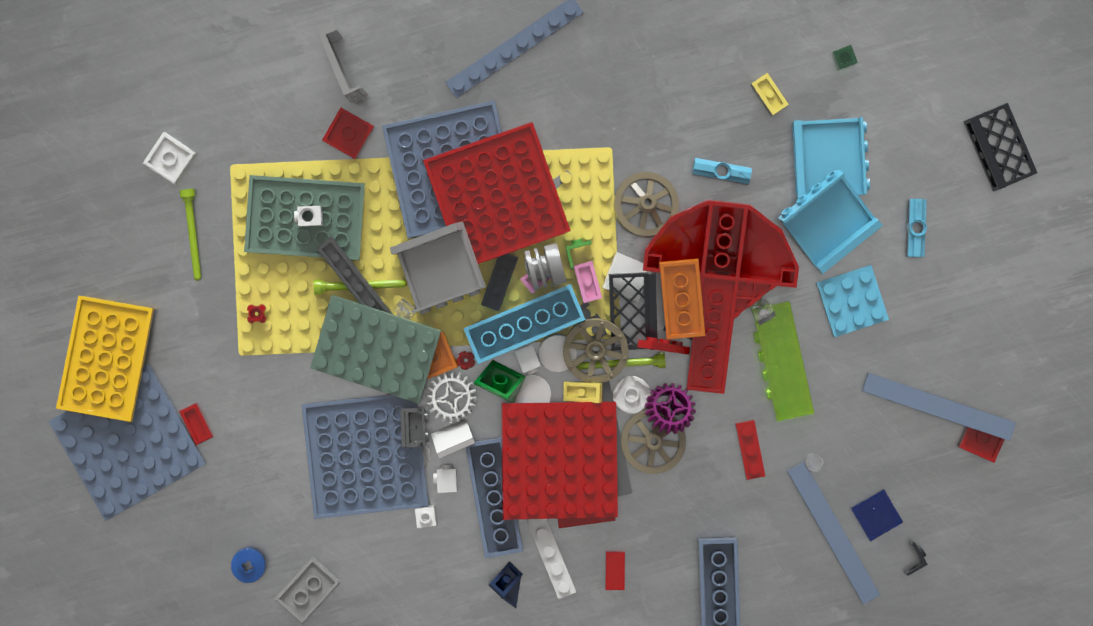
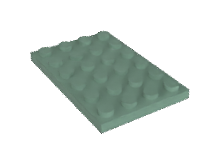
M249 175L244 252L324 258L316 248L333 236L351 260H360L365 183ZM322 206L323 226L299 227L298 223L294 221V211H297V207ZM306 211L303 215L306 222L311 221L313 213Z
M332 295L310 368L419 404L442 330Z

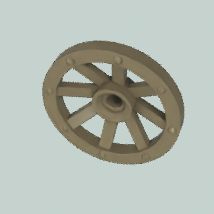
M640 172L631 175L621 183L614 197V212L617 220L625 230L640 237H653L663 227L664 224L655 208L669 212V218L679 211V198L674 186L663 176L652 172ZM648 180L646 194L636 184V181ZM654 181L665 188L659 193L652 195ZM630 185V187L635 191L639 198L625 197L622 195L625 189ZM669 194L671 206L658 203L657 200ZM644 201H650L651 205H645ZM621 202L637 204V207L624 215ZM641 212L640 225L637 228L628 220ZM649 213L655 221L657 228L645 229Z
M599 318L587 319L576 324L567 334L563 346V357L569 371L578 379L588 383H603L615 378L625 367L628 359V343L624 333L614 323ZM598 326L594 340L585 328ZM604 328L615 334V336L603 342L601 341ZM580 332L588 344L575 343L572 340ZM619 341L622 353L606 349L605 347ZM597 346L599 350L594 351L592 348ZM570 348L586 350L585 353L572 361ZM604 355L619 359L614 369L610 368ZM587 358H590L587 374L576 367ZM596 360H599L606 372L605 374L593 375Z
M643 410L633 415L625 424L621 435L622 451L626 460L635 469L648 474L664 473L676 466L681 460L686 448L685 431L680 432L678 430L679 442L663 440L666 436L665 429L658 433L659 426H656V428L652 427V432H649L640 420L647 417L645 415L646 410ZM675 417L672 419V422L678 421ZM635 423L645 434V438L629 435ZM651 439H657V444L651 445ZM628 441L644 443V446L631 455ZM662 446L678 447L675 456L670 459ZM650 450L647 466L635 460L644 452ZM655 451H658L666 464L653 467Z

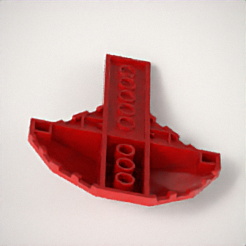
M706 200L671 216L645 248L642 270L660 273L659 262L699 260L705 336L692 337L686 389L724 394L734 319L776 286L797 288L799 265L783 230L750 204Z

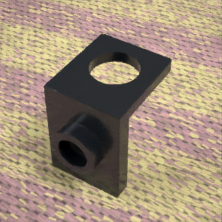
M910 541L909 544L920 562L904 571L907 576L928 565L924 559L926 553L921 546L917 547L914 541Z

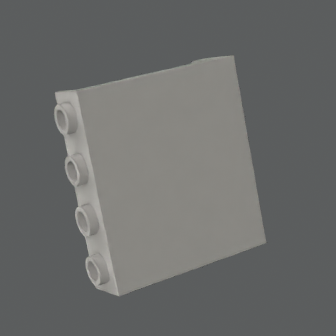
M331 23L316 30L344 96L354 103L365 100L364 96L368 95L361 85L352 89L333 43L343 39L335 23Z
M463 221L390 247L391 254H397L412 294L416 306L412 313L420 312L421 315L430 312V307L436 306L438 309L447 306V301L452 300L453 303L464 299L463 295L469 294V297L480 294V289L486 287Z

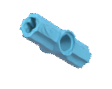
M695 158L692 174L749 185L752 168ZM719 166H724L727 169L726 176L718 175L717 168Z
M909 199L907 257H925L927 199ZM914 223L921 225L920 233L913 231Z

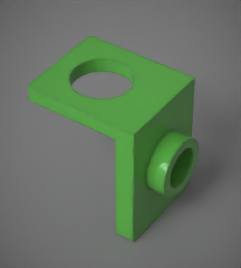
M582 239L571 241L572 245L565 246L571 269H574L570 250L591 245V240L583 242Z

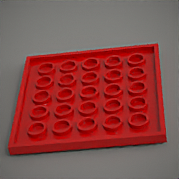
M533 122L423 160L446 226L463 221L478 264L571 232Z
M616 402L501 403L503 520L618 517Z

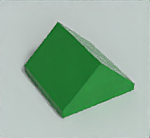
M492 360L474 381V385L508 402L514 403L526 376Z

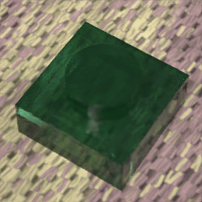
M851 45L832 52L839 70L858 63Z

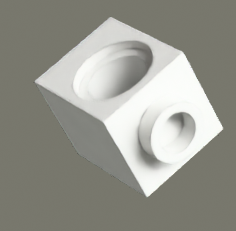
M322 206L297 207V211H294L295 223H298L299 227L323 226ZM306 211L313 213V219L309 222H306L303 218Z
M533 345L515 351L523 373L527 372L530 375L539 371L538 367L541 364Z
M435 505L415 508L417 528L437 525Z

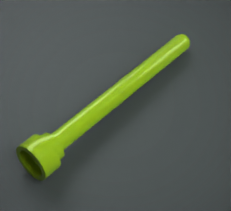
M195 189L179 190L180 198H182V202H185L193 277L196 281H199L201 279V270L192 204Z
M322 279L313 281L314 295H322V293H326L329 290H349L343 282L326 283ZM405 280L368 281L373 289L406 286Z
M657 353V355H653L654 357L627 359L625 367L654 365V367L666 368L665 353ZM606 360L610 368L616 367L619 360ZM590 361L582 362L576 367L579 370L589 369ZM596 361L595 369L603 368L600 361Z

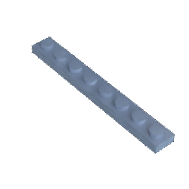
M575 0L565 1L446 81L447 86L457 99L582 15L583 11Z

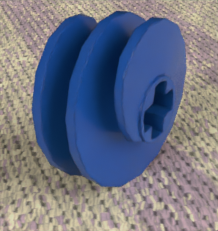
M244 548L238 551L231 561L233 575L243 583H253L259 580L265 572L266 563L264 557L260 552L252 548ZM248 561H250V565L253 566V568H250L249 570L245 569L246 566H244V563H247Z

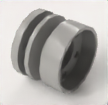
M557 243L544 246L545 255L543 256L540 255L537 248L534 249L535 258H531L529 250L525 251L524 263L529 281L535 290L539 289V280H542L544 288L547 287V278H551L554 285L567 282Z

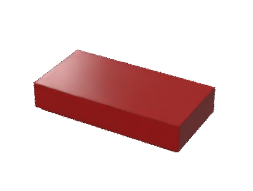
M197 403L179 411L195 445H199L214 437Z
M606 551L605 590H625V551Z

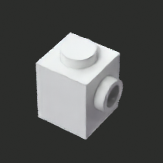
M452 464L441 465V468L437 469V473H433L434 485H437L438 493L458 491L457 468H452Z

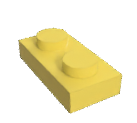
M768 73L751 83L772 116L789 105Z
M565 381L563 401L601 403L602 383Z

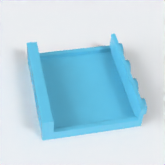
M863 117L815 121L798 120L792 122L796 199L810 193L814 185L822 183L827 179L826 177L829 173L837 170L845 174L844 177L858 195L867 194V190H870V180L866 179V171H869V161L865 160V152H868V142L864 141V133H867L866 121L863 122Z
M840 170L829 173L825 181L814 185L810 193L799 197L796 201L797 203L783 210L782 215L778 218L812 264L822 274L883 226L873 216L844 177L845 174Z

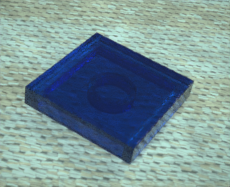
M884 489L851 507L853 514L870 542L903 523Z

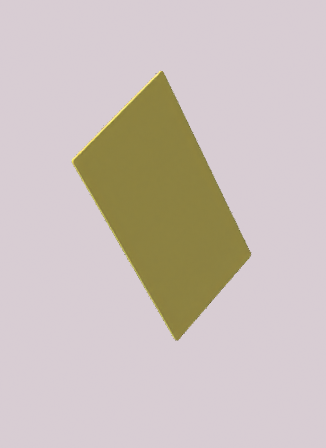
M605 147L543 150L552 178L555 179L561 175L560 180L562 184L556 190L571 232L508 253L518 257L499 311L481 305L497 258L478 264L486 286L480 289V294L469 297V294L463 295L464 299L453 303L452 300L447 301V306L438 309L436 306L430 307V312L421 315L420 312L412 313L416 306L397 254L392 255L390 247L417 237L407 238L389 157L231 165L230 177L239 354L247 356L315 352L331 296L335 295L359 303L349 290H329L326 293H322V295H314L313 281L316 279H322L326 283L342 282L324 258L244 252L249 175L365 183L360 260L351 261L367 281H406L405 287L374 289L394 315L444 331L450 346L470 345L463 328L569 284L573 288L579 305H582L583 299L574 269L570 268L565 246L572 245L571 241L582 239L583 242L591 240L592 244L570 250L573 266L592 261L602 295L601 299L588 302L589 306L586 309L590 310V317L595 316L597 313L601 319L610 321V294L608 290L602 287L617 252L612 149ZM557 243L567 282L554 285L550 279L547 281L546 288L543 285L532 294L520 280L527 274L524 263L525 251L529 250L531 258H535V248L543 256L545 255L544 246ZM618 296L614 300V305L620 310ZM263 304L266 306V321L264 323H249L247 321L249 317L247 307L249 305L259 306ZM619 314L614 322L621 329ZM574 324V325H572V326H569V327H567V328H564V329H562V330H560V331H557V332H555V333H552V334H550V335H548V336H545V337H543V338H540V339H538V340H535V341H533V342H542L545 338H548L549 336H552L553 334H564V335L567 336V334L569 333V331H570L576 324ZM592 327L586 328L590 336L596 335L592 332ZM605 328L607 334L601 339L611 338V331ZM579 332L573 340H585V338Z

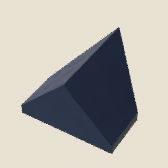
M509 561L491 579L488 586L503 600L516 608L521 576L523 574Z

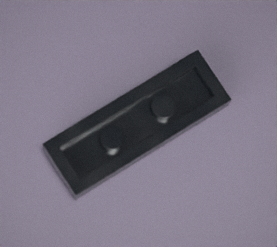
M505 254L497 258L481 303L482 306L496 311L500 310L518 257Z

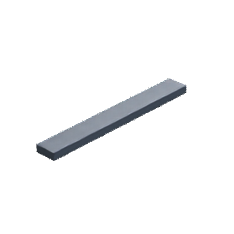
M868 373L863 392L1008 441L1011 440L1016 422Z
M805 462L788 470V474L862 603L866 604L880 596Z

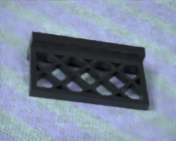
M1008 103L964 121L993 192L1038 173ZM1001 109H1005L1007 114L1005 122L996 118ZM986 117L991 119L988 129L982 126L980 118ZM994 122L1004 125L1001 134L992 131ZM1007 127L1013 129L1015 133L1013 139L1004 136ZM990 134L999 137L996 146L989 143L988 138ZM1002 139L1011 142L1008 152L999 148ZM1014 144L1022 149L1020 157L1011 153ZM997 152H1001L1006 155L1003 164L997 162ZM1010 157L1019 160L1016 169L1007 166ZM1021 163L1028 164L1031 172L1027 174L1020 172ZM1005 169L1014 172L1012 180L1008 182L1005 181L1003 176Z
M647 271L609 274L610 322L615 324V318L621 314L627 320L621 328L622 332L629 323L637 329L631 338L624 333L628 339L627 343L631 342L634 344L628 345V350L646 349L637 347L633 339L639 332L646 339L647 337L658 338L656 273ZM635 277H644V285L639 290L631 284ZM613 278H622L626 284L620 290H617L613 286ZM628 285L636 291L629 300L621 293ZM638 294L644 298V304L639 309L631 302ZM619 295L627 301L620 310L614 305V300ZM629 304L637 310L630 319L622 312ZM639 313L645 318V323L640 328L632 322ZM615 343L611 344V350H621V345L615 346Z

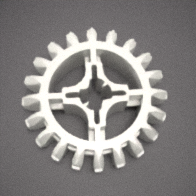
M451 371V377H448L446 372L443 373L444 379L437 375L436 378L439 382L436 383L432 380L431 384L435 387L427 388L428 391L432 392V395L427 394L426 398H432V401L426 404L427 406L432 404L434 406L429 411L432 413L437 410L438 413L435 415V418H438L440 414L443 415L442 422L446 420V417H449V423L453 422V417H456V421L460 422V415L466 419V411L469 414L473 413L469 406L476 407V404L471 403V400H477L478 397L472 396L471 393L477 392V389L470 390L469 387L474 383L470 382L467 385L466 381L469 377L466 376L461 380L462 373H459L457 378L454 377V371ZM450 381L460 383L466 390L460 392L453 390ZM445 383L446 394L443 397L436 398L438 388ZM450 391L453 392V394L455 393L456 395L461 394L460 396H457V398L454 399L455 407L453 406V402L451 403L447 399L442 400L449 396ZM468 396L466 406L461 411H458V399ZM448 403L453 413L443 411L438 404Z

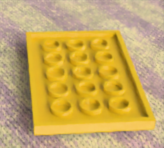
M78 295L56 409L133 422L154 314L153 308Z

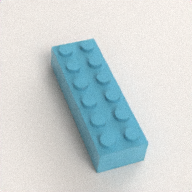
M569 284L463 329L477 363L480 364L584 321L585 317L573 288Z

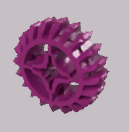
M664 383L662 387L658 385L655 388L656 391L651 390V396L646 398L648 403L644 405V408L648 409L645 411V415L650 416L647 421L654 422L653 428L659 426V432L665 429L666 435L671 430L673 434H677L678 430L683 432L685 427L688 428L691 425L690 422L694 420L693 415L696 413V410L693 409L696 405L695 402H690L693 395L687 396L688 389L683 392L681 391L682 386L679 385L676 389L674 383H671L670 387H668L667 383ZM668 396L666 402L656 403L658 398ZM684 414L682 420L672 422L674 415Z

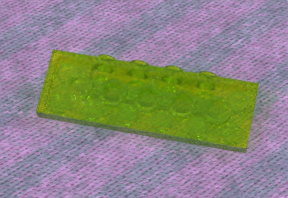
M790 301L752 309L757 332H754L756 344H760L761 351H758L760 362L764 363L765 369L762 370L763 379L768 381L769 388L766 389L768 400L772 399L776 421L814 414Z

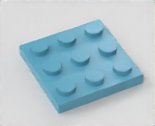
M872 265L816 283L833 337L889 320Z

